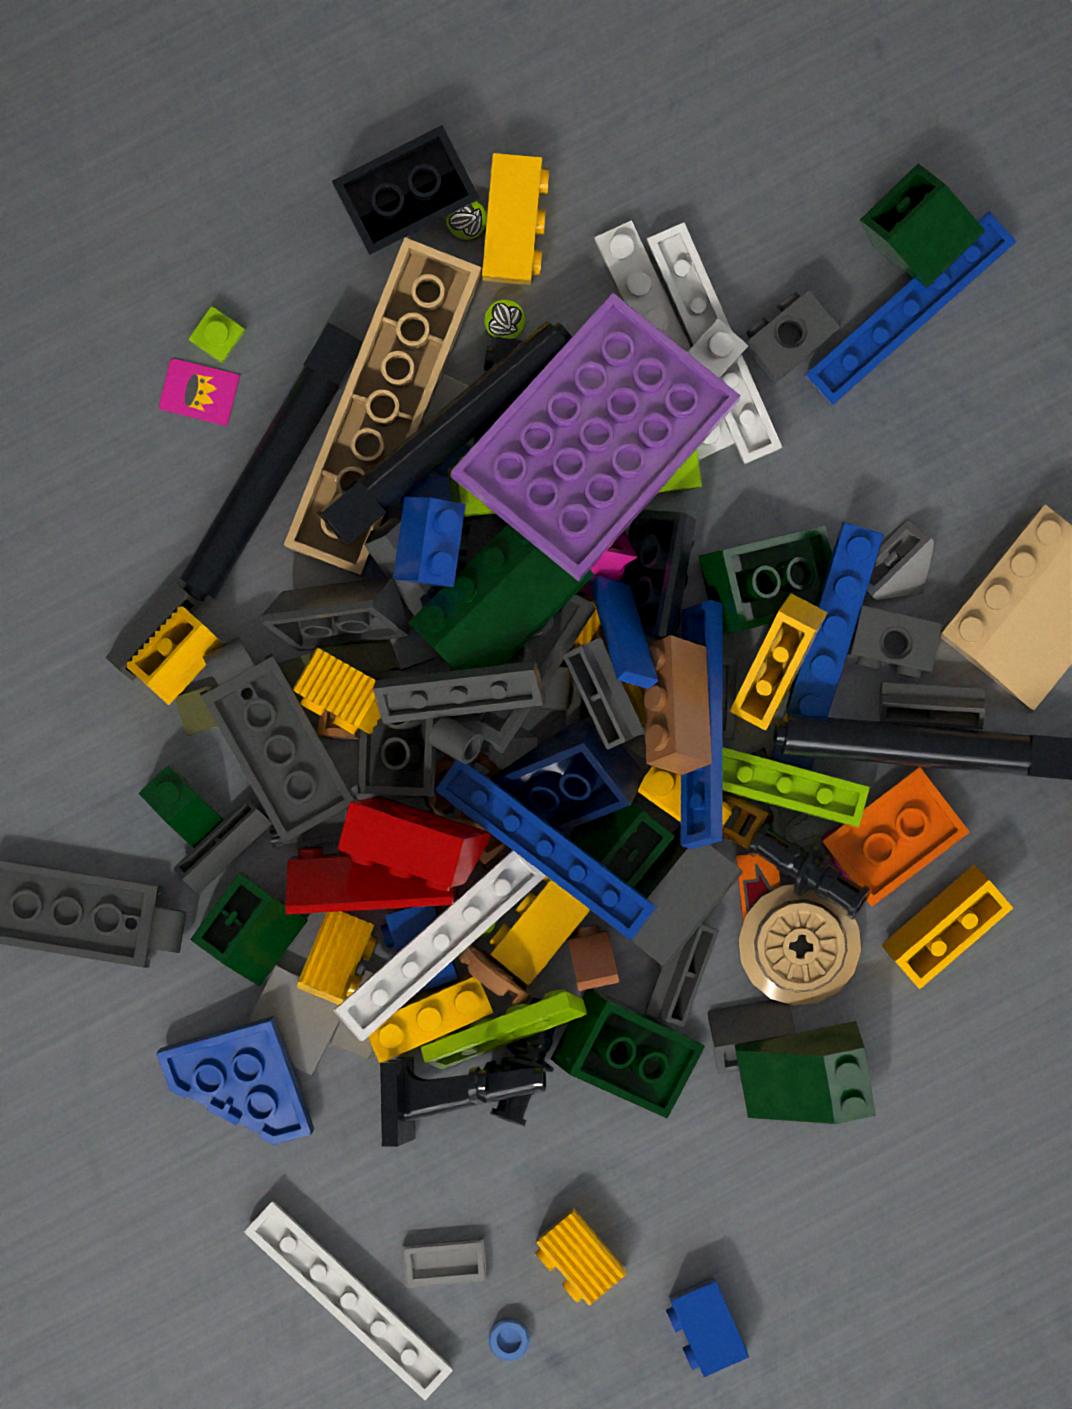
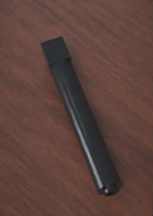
M546 321L359 480L354 481L318 511L317 514L343 545H349L386 514V511L510 407L572 338L570 333L559 322L553 326L550 322Z
M327 323L304 362L302 372L182 573L180 579L186 582L183 589L202 602L205 601L207 596L216 599L330 403L350 375L363 344L362 341L335 325Z
M785 713L783 720L776 721L774 726V745L780 746L781 754L1072 780V738Z

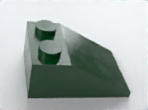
M826 525L698 556L708 600H714L723 604V634L773 623L778 611L791 593L817 606L832 556Z
M593 988L586 989L582 999L584 1000L587 1015L569 1022L550 1059L569 1075L668 1119L705 1046L619 1000Z
M856 1021L735 1046L748 1118L839 1124L876 1116L865 1047Z

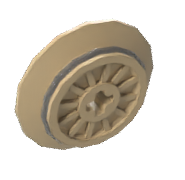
M795 884L782 885L761 896L745 915L738 938L740 960L752 984L770 999L793 1006L816 1004L840 992L855 973L861 953L859 926L855 918L852 920L846 916L847 911L828 899H822L816 895L814 890L809 889L801 896L795 894ZM803 934L805 940L811 943L812 946L811 949H804L803 956H796V951L794 948L789 947L790 942L797 941L798 935Z

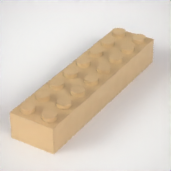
M404 237L284 542L286 548L363 578L371 557L364 544L370 532L384 524L390 508L386 511V514L349 545L341 543L317 512L350 484L359 480L423 426L481 278L482 267Z

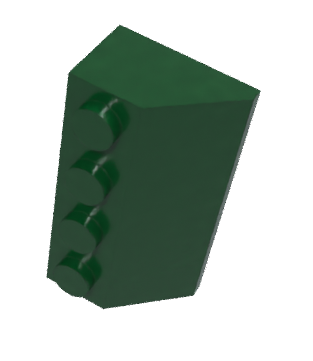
M507 524L455 576L454 587L444 586L408 623L455 671L504 665L595 574L589 570L580 581H577L518 531Z

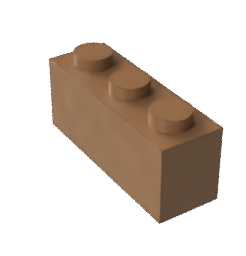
M672 635L648 645L658 681L650 689L643 688L646 764L684 775L712 764L707 648Z

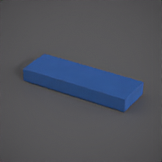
M597 575L590 583V588L616 679L650 689L658 681V677L631 586Z

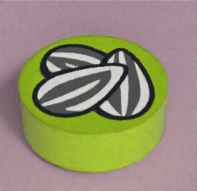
M476 201L446 216L447 228L451 235L460 241H474L486 230V211Z
M511 300L494 302L485 313L484 323L486 331L495 340L496 337L518 338L525 327V315L522 308Z

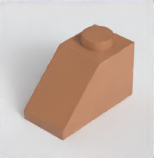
M598 925L575 929V937L567 940L578 990L582 991L618 983L619 977L608 931L599 932Z

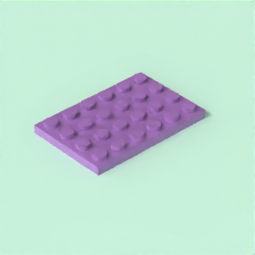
M612 293L453 468L451 477L577 581H580L739 402L741 395L617 295Z

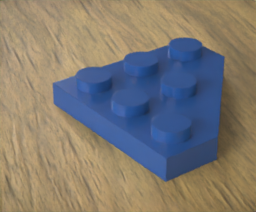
M274 1016L162 1047L156 1053L171 1092L184 1099L187 1096L207 1106V1111L236 1126L239 1123L260 1134L259 1138L273 1145L311 1135L314 1131L311 1117Z

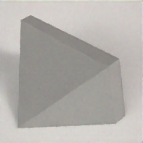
M907 520L879 548L866 592L875 600L923 594L935 544L932 538L911 521Z

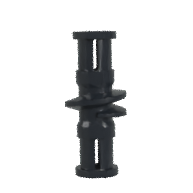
M765 823L753 839L748 849V854L752 857L756 855L762 857L776 866V869L781 873L795 878V894L801 896L809 889H812L822 899H828L847 911L846 916L853 920L866 903L872 889L867 885L862 888L845 877L835 867L828 866L832 859L831 855L828 854L821 861L818 860L817 857L820 849L818 844L807 853L802 846L795 842L791 843L772 831L773 826L771 824Z
M532 997L530 1004L540 1002L542 999ZM556 1026L521 1039L519 1046L508 1044L507 1049L515 1057H502L501 1064L511 1069L536 1066L545 1067L546 1072H553L554 1068L545 1061V1057L554 1040L552 1038ZM534 1093L500 1100L497 1108H492L490 1114L525 1127L527 1120L523 1118L530 1098Z

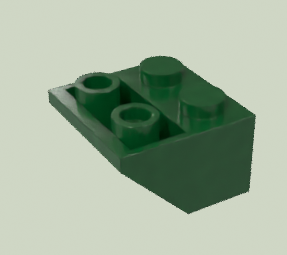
M919 163L860 219L871 244L926 288L985 232L983 226L949 187Z
M632 802L627 807L576 826L567 837L634 888L675 836Z
M239 872L190 940L222 964L260 987L308 919L301 914L286 915L285 902L244 872Z

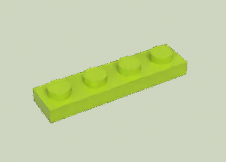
M722 747V791L857 828L860 826L870 787Z
M555 990L543 995L542 1001L532 1005L519 1004L512 1006L506 1010V1015L495 1019H479L472 1022L467 1030L459 1033H447L434 1039L433 1043L422 1046L421 1051L424 1063L443 1070L587 1015L584 1000L566 990Z

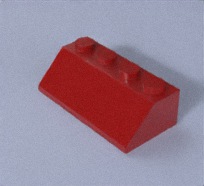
M321 847L298 849V856H292L287 860L286 915L452 905L459 895L458 886L450 887L449 891L436 890L426 886V879L415 875H412L410 879L397 877L387 872L388 866L374 862L373 866L361 865L351 861L349 853L340 850L339 853L323 854Z

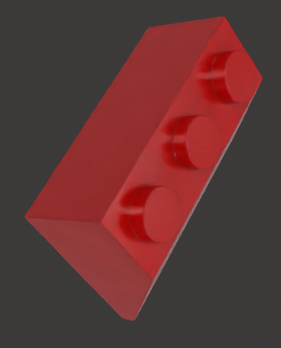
M377 796L350 802L337 850L349 853V859L355 863L373 866L374 862L388 866L387 872L391 875L407 879L415 875L426 879L425 885L430 888L449 891L450 887L466 883L486 848L491 833Z

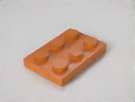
M917 767L864 808L858 828L843 824L821 842L851 881L862 888L867 885L872 889L867 903L870 907H873L970 833V831L921 767Z

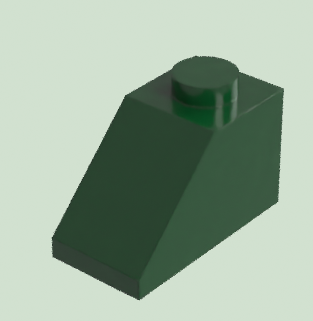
M168 765L138 793L193 848L224 820L173 765Z

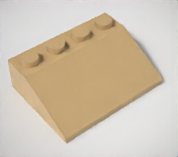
M1046 504L1036 510L943 626L940 634L941 639L1032 712L1072 664V525Z

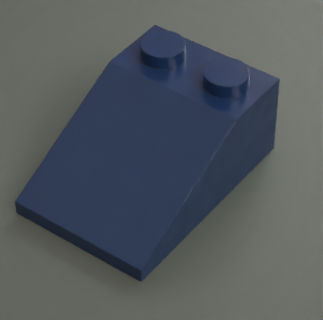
M588 717L565 727L490 779L558 831L564 832L631 805L645 774L622 743L607 750L592 717Z

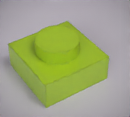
M211 306L188 340L224 364L246 330Z

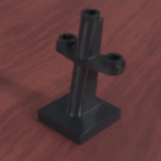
M396 1057V1059L381 1062L382 1147H398L414 1140L415 1120L535 1092H545L547 1081L545 1067L536 1066L505 1070L503 1064H497L494 1060L486 1062L483 1070L479 1066L470 1068L468 1075L423 1079L414 1074V1057Z

